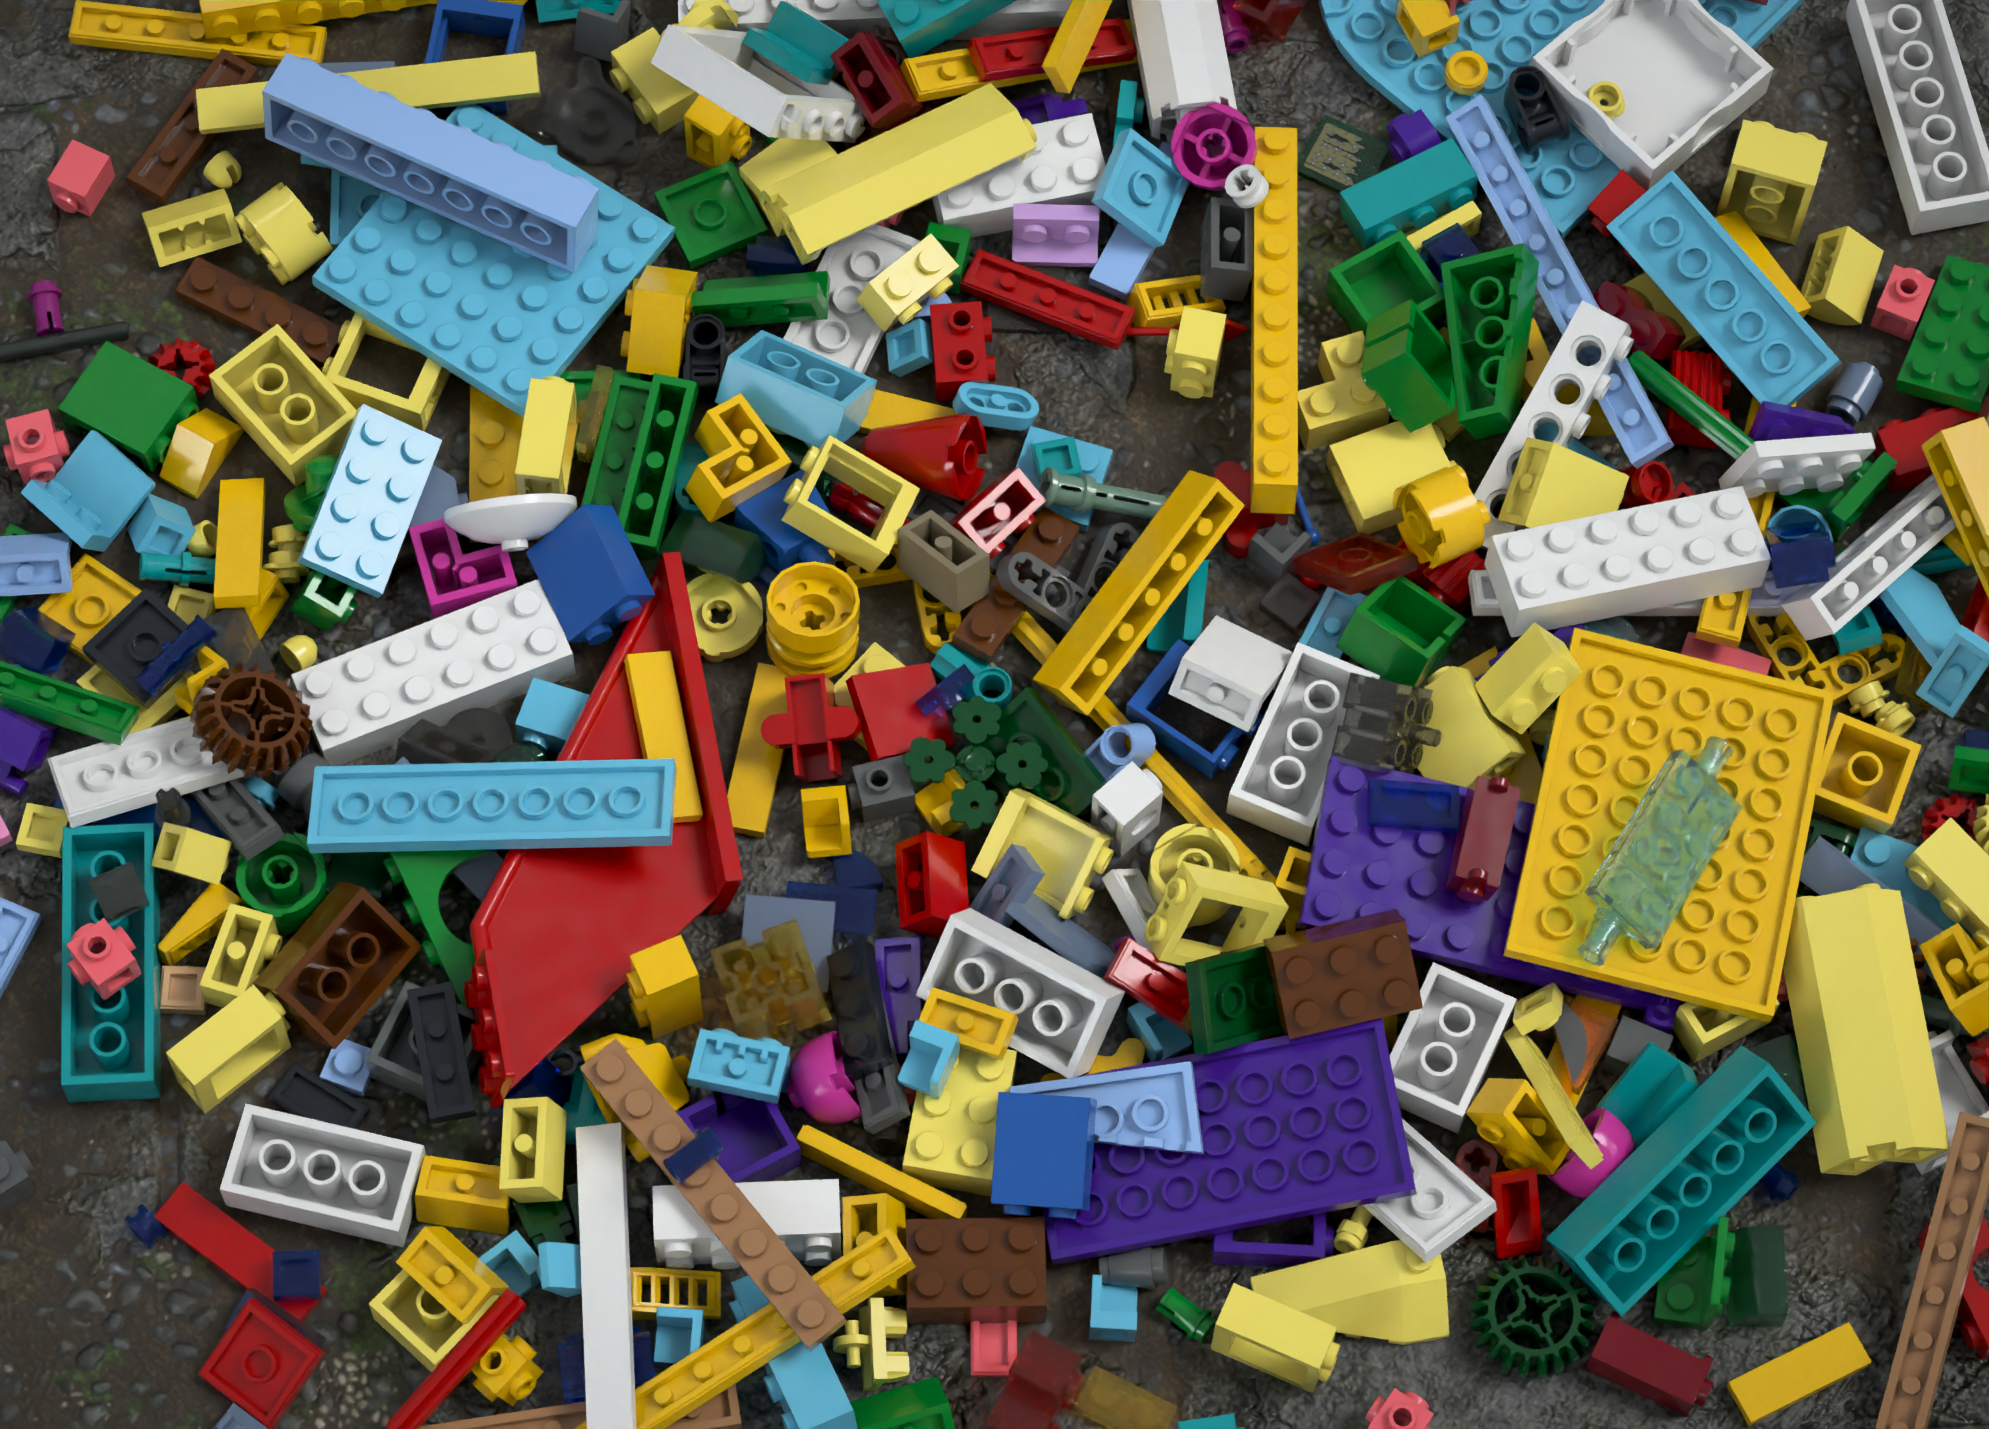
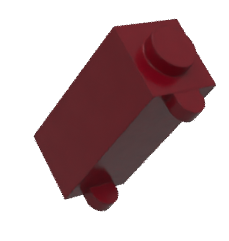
M1477 776L1467 789L1445 889L1457 892V896L1463 900L1470 902L1489 901L1499 889L1521 788L1509 785L1510 781L1506 778L1492 777L1488 779Z
M1612 1310L1585 1369L1686 1417L1693 1404L1702 1407L1714 1383L1706 1379L1714 1358L1705 1354L1703 1360L1619 1321L1620 1315Z

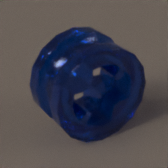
M140 1204L136 1207L137 1214L135 1216L127 1215L123 1220L139 1241L147 1249L151 1250L157 1237L164 1239L168 1234L155 1216L143 1204Z

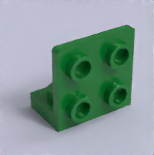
M1883 452L1874 463L1869 460L1862 462V466L1854 470L1843 481L1844 484L1836 490L1820 492L1818 488L1803 489L1791 495H1781L1779 491H1776L1775 497L1788 507L1799 504L1818 511L1828 522L1833 541L1837 543L1888 486L1898 461L1886 452Z
M1719 1216L1710 1236L1704 1235L1656 1282L1653 1323L1707 1331L1713 1318L1721 1316L1723 1304H1727L1730 1291V1277L1723 1276V1273L1726 1271L1727 1261L1732 1259L1735 1244V1233L1727 1232L1728 1217Z

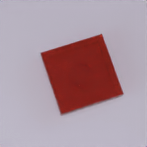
M1363 532L1293 558L1295 573L1349 596L1418 570L1417 555Z

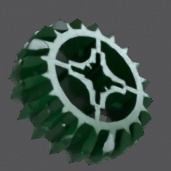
M1522 1255L1518 1258L1517 1269L1508 1260H1504L1500 1265L1501 1274L1489 1270L1485 1276L1488 1285H1477L1474 1293L1480 1300L1471 1301L1469 1308L1470 1312L1477 1315V1317L1471 1319L1470 1329L1482 1332L1476 1337V1346L1478 1348L1491 1346L1486 1355V1360L1493 1362L1499 1356L1503 1358L1501 1366L1503 1373H1507L1512 1364L1519 1366L1518 1377L1520 1379L1526 1378L1529 1368H1534L1536 1377L1541 1380L1546 1376L1547 1365L1556 1375H1559L1564 1370L1563 1360L1572 1365L1577 1363L1579 1356L1576 1350L1585 1351L1590 1342L1584 1335L1591 1334L1595 1326L1593 1322L1586 1319L1593 1315L1594 1305L1581 1303L1588 1296L1589 1291L1587 1287L1573 1289L1578 1275L1576 1272H1572L1563 1278L1560 1275L1563 1267L1561 1261H1557L1553 1265L1552 1270L1544 1268L1546 1260L1543 1255L1538 1256L1535 1266H1529L1527 1257ZM1529 1286L1543 1288L1553 1295L1547 1297L1538 1296L1533 1293ZM1510 1291L1513 1296L1511 1304L1514 1312L1507 1316L1505 1322L1498 1325L1495 1316V1303L1504 1293ZM1526 1310H1531L1532 1315L1536 1312L1541 1316L1538 1324H1532V1319L1529 1323L1522 1319ZM1565 1310L1568 1317V1333L1561 1341L1554 1344L1551 1339L1553 1331L1549 1322L1556 1319L1559 1312ZM1525 1338L1533 1344L1535 1349L1521 1347L1513 1343L1511 1339Z

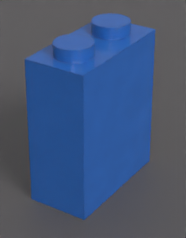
M582 505L553 531L526 551L568 642H588L589 645H597L608 640L613 635L612 630L623 621H628L638 616L643 610L642 606L656 596L613 506Z
M998 1092L991 1203L1003 1205V1214L1031 1216V1207L1049 1208L1048 1217L1076 1219L1077 1210L1089 1211L1097 1100L1087 1097Z

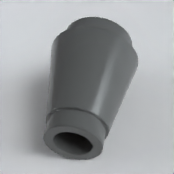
M1154 1246L1099 1258L1102 1284L1156 1289L1157 1285L1167 1284L1168 1270L1164 1247L1154 1248Z

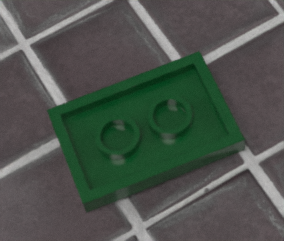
M1026 687L1001 711V718L997 722L1000 726L999 733L994 737L987 736L986 741L979 746L988 749L993 754L996 762L999 755L1006 753L1008 744L1016 742L1022 746L1026 742H1035L1041 747V757L1047 760L1048 769L1045 773L1041 774L1040 784L1032 789L1025 788L1021 784L1015 787L1009 786L1005 781L1006 775L999 773L996 767L990 779L1005 798L1010 790L1020 787L1081 819L1092 809L1093 794L1104 786L1107 781L1034 687ZM968 742L965 746L968 747L972 744Z
M1264 942L1185 963L1195 1054H1211L1285 1033L1280 1023Z

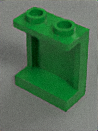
M106 341L60 404L58 410L65 428L78 435H81L84 429L98 431L110 443L140 458L144 469L154 472L159 463H164L177 424L198 413L199 402L194 387Z

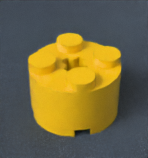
M1461 466L1443 467L1396 488L1393 493V509L1401 508L1404 521L1397 523L1400 534L1409 551L1421 564L1429 561L1431 562L1429 568L1433 569L1474 551L1483 545L1484 527L1491 522L1490 514L1486 505L1481 500L1476 501L1469 488L1467 475Z

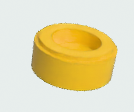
M1459 51L1453 54L1447 61L1444 76L1446 84L1458 94H1475L1486 83L1488 65L1485 59L1476 52Z

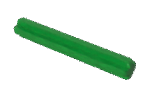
M1637 350L1628 358L1632 369L1643 386L1737 460L1754 442L1753 439L1644 352Z

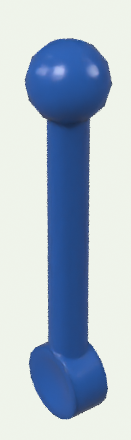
M1298 486L1296 506L1305 532L1312 537L1311 545H1315L1320 540V534L1311 524Z

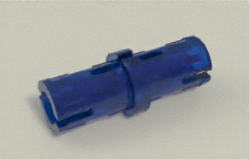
M197 614L195 619L171 643L166 640L160 646L163 651L134 678L156 698L158 693L182 669L187 671L192 666L189 662L218 634Z

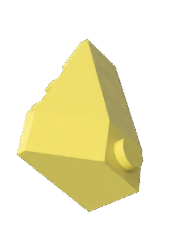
M1401 1240L1250 1277L1252 1291L1337 1327L1336 1332L1345 1334V1337L1360 1339L1361 1336L1388 1340V1343L1399 1345L1449 1337L1447 1285L1441 1254L1426 1263Z

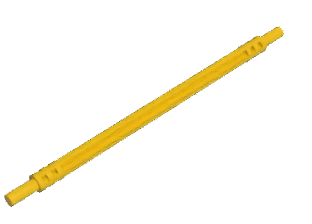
M990 572V581H991V579L994 577V575ZM1027 611L1011 632L1042 666L1058 646L1055 640ZM1105 694L1088 715L1103 732L1111 726L1131 724L1128 718ZM1126 735L1124 745L1129 753L1132 745L1129 736ZM1155 748L1152 756L1140 769L1144 770L1146 768L1159 779L1163 787V796L1189 824H1197L1199 827L1209 829L1213 827L1222 831L1233 842L1239 855V875L1273 882L1275 885L1277 878ZM1289 906L1284 916L1292 922L1295 928L1298 927L1300 910Z

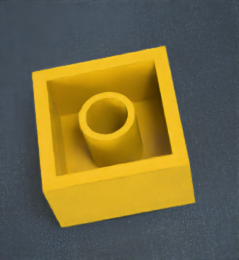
M1838 712L1828 725L1812 811L1859 830L1861 827H1865L1885 834L1894 823L1922 745Z

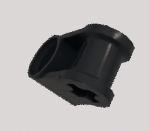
M1521 66L1515 69L1509 76L1503 102L1524 150L1527 153H1532L1537 150L1538 145L1557 138L1560 141L1569 139L1570 129L1567 118L1560 105L1557 104L1543 73L1532 66ZM1525 88L1534 95L1523 96L1516 89Z
M701 314L692 318L687 325L686 361L683 364V379L697 382L698 395H717L727 362L725 330L719 318L710 314ZM703 335H710L716 338V341L710 345H701L696 342L697 338Z

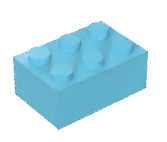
M761 330L728 356L715 402L721 404L742 393L770 431L780 435L793 436L804 441L809 448L812 445L819 448L829 435L844 443L860 429L868 413L878 380Z

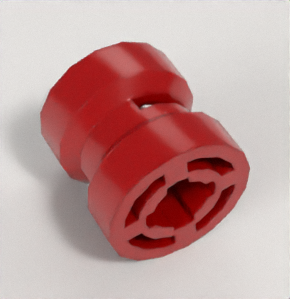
M1651 461L1639 468L1630 466L1618 470L1629 476L1623 500L1619 505L1623 509L1663 502L1670 498L1673 490V480L1671 473L1661 462Z

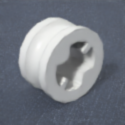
M1245 164L1235 168L1228 175L1225 181V189L1239 207L1247 209L1255 207L1265 199L1269 190V184L1255 166Z

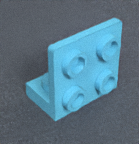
M91 430L53 480L43 482L31 479L21 491V494L81 548L105 552L155 488V482L98 431Z
M716 1028L712 1031L700 1029L687 1077V1084L689 1086L778 1104L780 1092H787L786 1084L790 1082V1047L783 1046L779 1041L771 1038L753 1040L739 1037L733 1031L723 1028Z

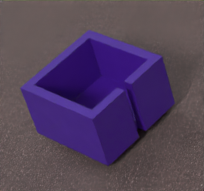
M721 1092L722 1108L725 1113L719 1116L717 1102L713 1095L677 1112L734 1183L770 1182L801 1165V1148L775 1103Z

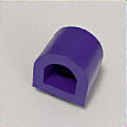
M1421 109L1409 116L1406 113L1397 116L1386 127L1391 135L1389 151L1397 164L1442 143L1436 129Z

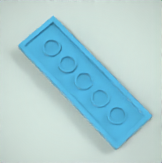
M1673 170L1606 226L1609 232L1760 404L1762 401L1792 406L1841 364L1839 358Z

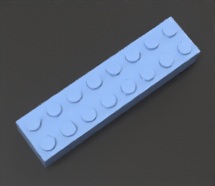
M286 53L262 91L266 139L560 268L575 273L597 235L599 188L593 186L585 178L580 176L572 177L558 171L544 160L528 158L515 152L507 144L489 141L476 135L468 127L462 125L455 126L443 121L429 110L423 108L416 109L404 104L387 92H377L365 87L354 78L345 74L338 75L326 70L309 58H299Z

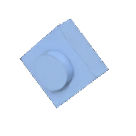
M344 1039L336 1049H331L320 1074V1079L326 1080L340 1090L364 1097L371 1081L366 1064V1058L371 1048Z

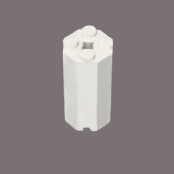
M1127 0L1151 136L1160 140V133L1165 134L1167 142L1171 144L1174 129L1183 116L1191 110L1195 111L1200 107H1206L1207 104L1218 103L1231 106L1237 110L1217 0Z

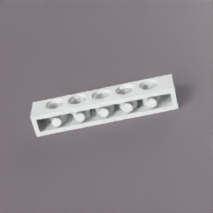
M1583 300L1581 301L1474 494L1476 501L1481 500L1486 505L1491 518L1490 524L1484 527V542L1480 548L1488 551L1493 535L1523 530V528L1499 521L1494 517L1493 511L1497 502L1506 497L1526 438L1536 439L1537 429L1540 425L1547 422L1558 425V436L1552 442L1568 448L1573 437L1577 439L1582 437L1591 420V416L1586 414L1594 399L1601 401L1611 385L1612 377L1608 376L1612 366L1616 360L1622 363L1632 347L1634 339L1629 337L1632 332L1629 324ZM1588 346H1595L1601 350L1600 360L1592 366H1584L1578 362L1579 353ZM1567 384H1573L1580 388L1579 398L1569 405L1558 402L1557 394L1560 388Z
M1932 473L1782 604V607L1806 641L1835 634L1956 527L1934 474Z

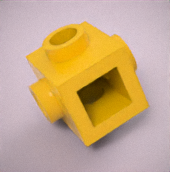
M503 1334L471 1369L478 1377L472 1384L491 1402L499 1397L513 1406L518 1400L527 1397L533 1391L537 1383L536 1380L544 1371L532 1360L537 1355V1352L518 1335L511 1340L507 1335Z

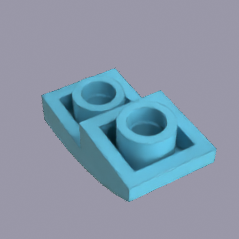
M558 1242L538 1244L539 1261L537 1263V1274L542 1289L566 1298L582 1294L580 1245Z

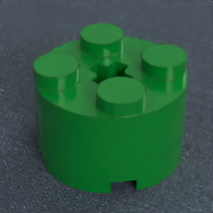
M293 832L294 834L283 833L284 838L249 861H246L241 854L237 861L236 886L244 907L273 915L278 935L280 936L298 931L331 892L330 879L322 853H310L307 846V837ZM281 879L285 882V884H276V882Z

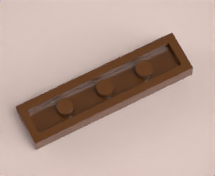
M222 48L127 175L128 185L164 205L217 134H201L199 131L196 89L255 83L259 77L258 68Z
M198 256L175 289L177 298L258 338L278 324L308 358L322 369L328 357H335L340 346L338 344V337L342 326Z
M1042 506L1035 516L1036 519L1028 526L1010 554L1029 552L1053 569H1056L1078 537L1080 526ZM1015 565L1014 569L1019 572L1021 565ZM996 572L990 581V593L975 602L953 634L951 643L990 664L1029 606L1000 586ZM1019 572L1018 581L1027 579Z

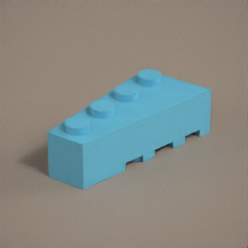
M749 1276L731 1282L735 1300L728 1304L736 1324L770 1303ZM800 1341L763 1365L767 1372V1376L763 1377L769 1395L773 1403L780 1402L784 1411L781 1418L785 1429H858L854 1410L822 1343L812 1351H809L803 1342Z

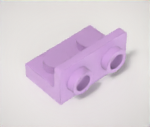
M1013 204L1012 262L1022 266L1095 267L1098 261L1100 208L1096 205Z

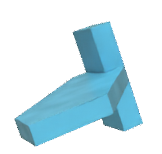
M1910 567L1889 585L1879 597L1932 667L1915 694L1953 718L1989 665V642L1963 625H1960L1937 584Z

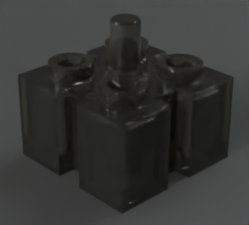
M1350 672L1342 706L1346 708L1343 725H1338L1331 757L1335 755L1340 763L1389 774L1392 769L1413 774L1414 769L1419 766L1422 760V744L1437 747L1441 741L1440 730L1422 726L1427 725L1432 717L1433 701L1431 696L1433 690L1385 678Z

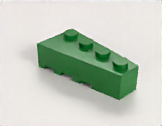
M1523 243L1441 263L1458 420L1476 440L1509 432L1520 411L1539 261Z

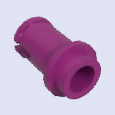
M1221 0L1225 11L1221 10L1217 1L1226 52L1232 54L1239 53L1250 44V30L1243 26L1236 0Z
M51 280L33 283L30 286L31 291L27 294L28 301L33 303L37 336L48 335V321L50 322L51 334L65 332L59 306V299L62 297L61 289L56 286V282Z

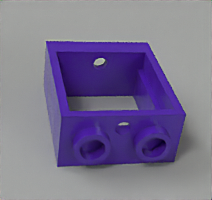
M1325 1212L1312 1215V1245L1233 1241V1231L1212 1234V1264L1289 1268L1324 1259L1325 1255H1333L1334 1228H1326Z

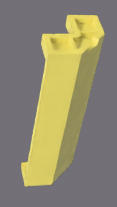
M989 83L764 188L758 201L777 238L787 234L801 264L804 265L817 259L822 249L1013 159L1020 157L1023 161L1031 157L1036 149L1035 142H1037V136L1030 121L1027 118L1022 120L1018 110L1002 93Z
M1870 883L1860 885L1852 890L1816 897L1802 896L1796 898L1783 970L1809 1111L1817 1122L1812 1128L1821 1173L1856 1176L1885 1161L1921 1164L1950 1150L1901 892L1899 890L1881 889L1879 884Z

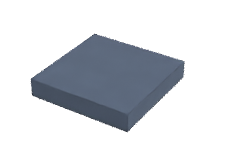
M745 894L738 985L829 992L830 975L826 956L832 954L836 902Z

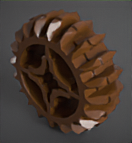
M241 663L234 666L232 671L223 667L217 672L216 676L211 675L210 678L205 680L201 690L197 692L193 700L194 705L190 714V722L195 725L192 737L202 739L200 752L211 751L213 753L212 765L220 761L227 764L228 774L237 768L242 770L245 780L252 776L254 771L262 780L270 776L271 772L279 776L288 766L292 767L293 764L298 762L302 755L301 752H304L309 744V734L312 730L313 721L308 718L310 705L300 703L303 691H291L289 689L290 678L282 682L276 679L275 668L265 674L261 673L258 663L251 667L249 671Z

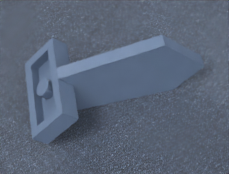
M1011 844L969 908L1007 928L1016 919L1063 958L1103 978L1115 953L1110 947L1071 919L1066 920L1058 916L1059 911L1033 893L1045 873L1025 847Z

